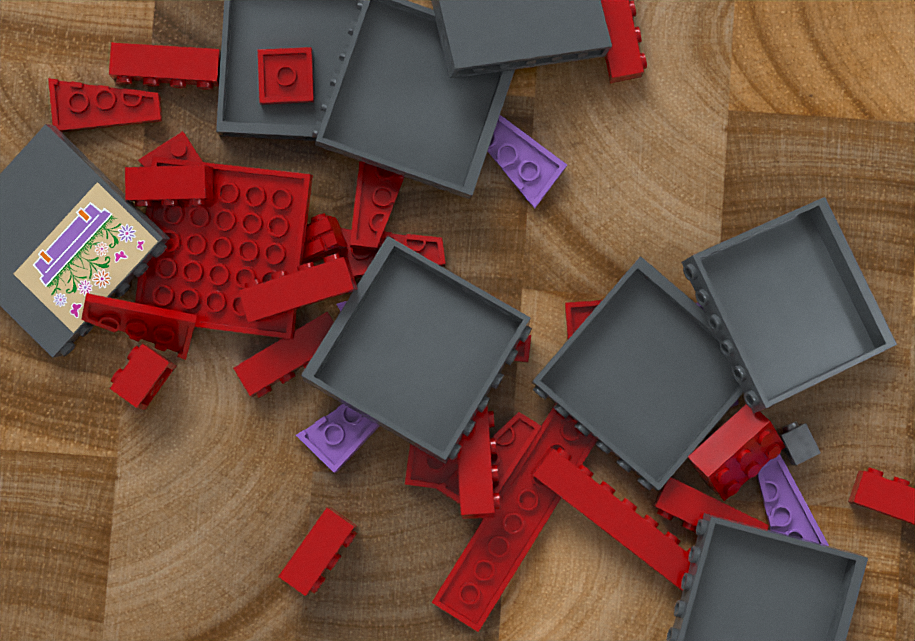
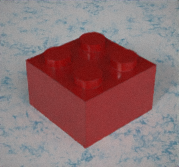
M142 343L140 347L136 345L127 356L129 362L125 368H119L111 378L113 384L109 389L134 407L146 410L177 365L152 347Z

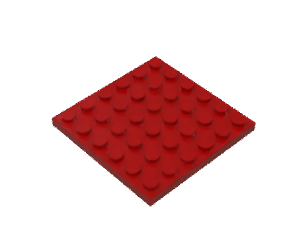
M152 157L151 166L207 165L213 167V200H204V205L190 206L188 201H178V206H161V202H151V207H146V215L170 239L165 243L167 246L166 250L157 258L153 256L147 263L148 269L138 278L135 303L197 315L194 327L293 339L297 309L254 323H248L238 290L245 289V283L256 279H261V283L272 280V274L287 270L288 275L298 272L297 266L302 265L313 175Z

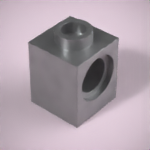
M797 421L782 428L784 433L780 434L779 437L785 445L783 449L791 465H798L821 453L806 423L798 425Z

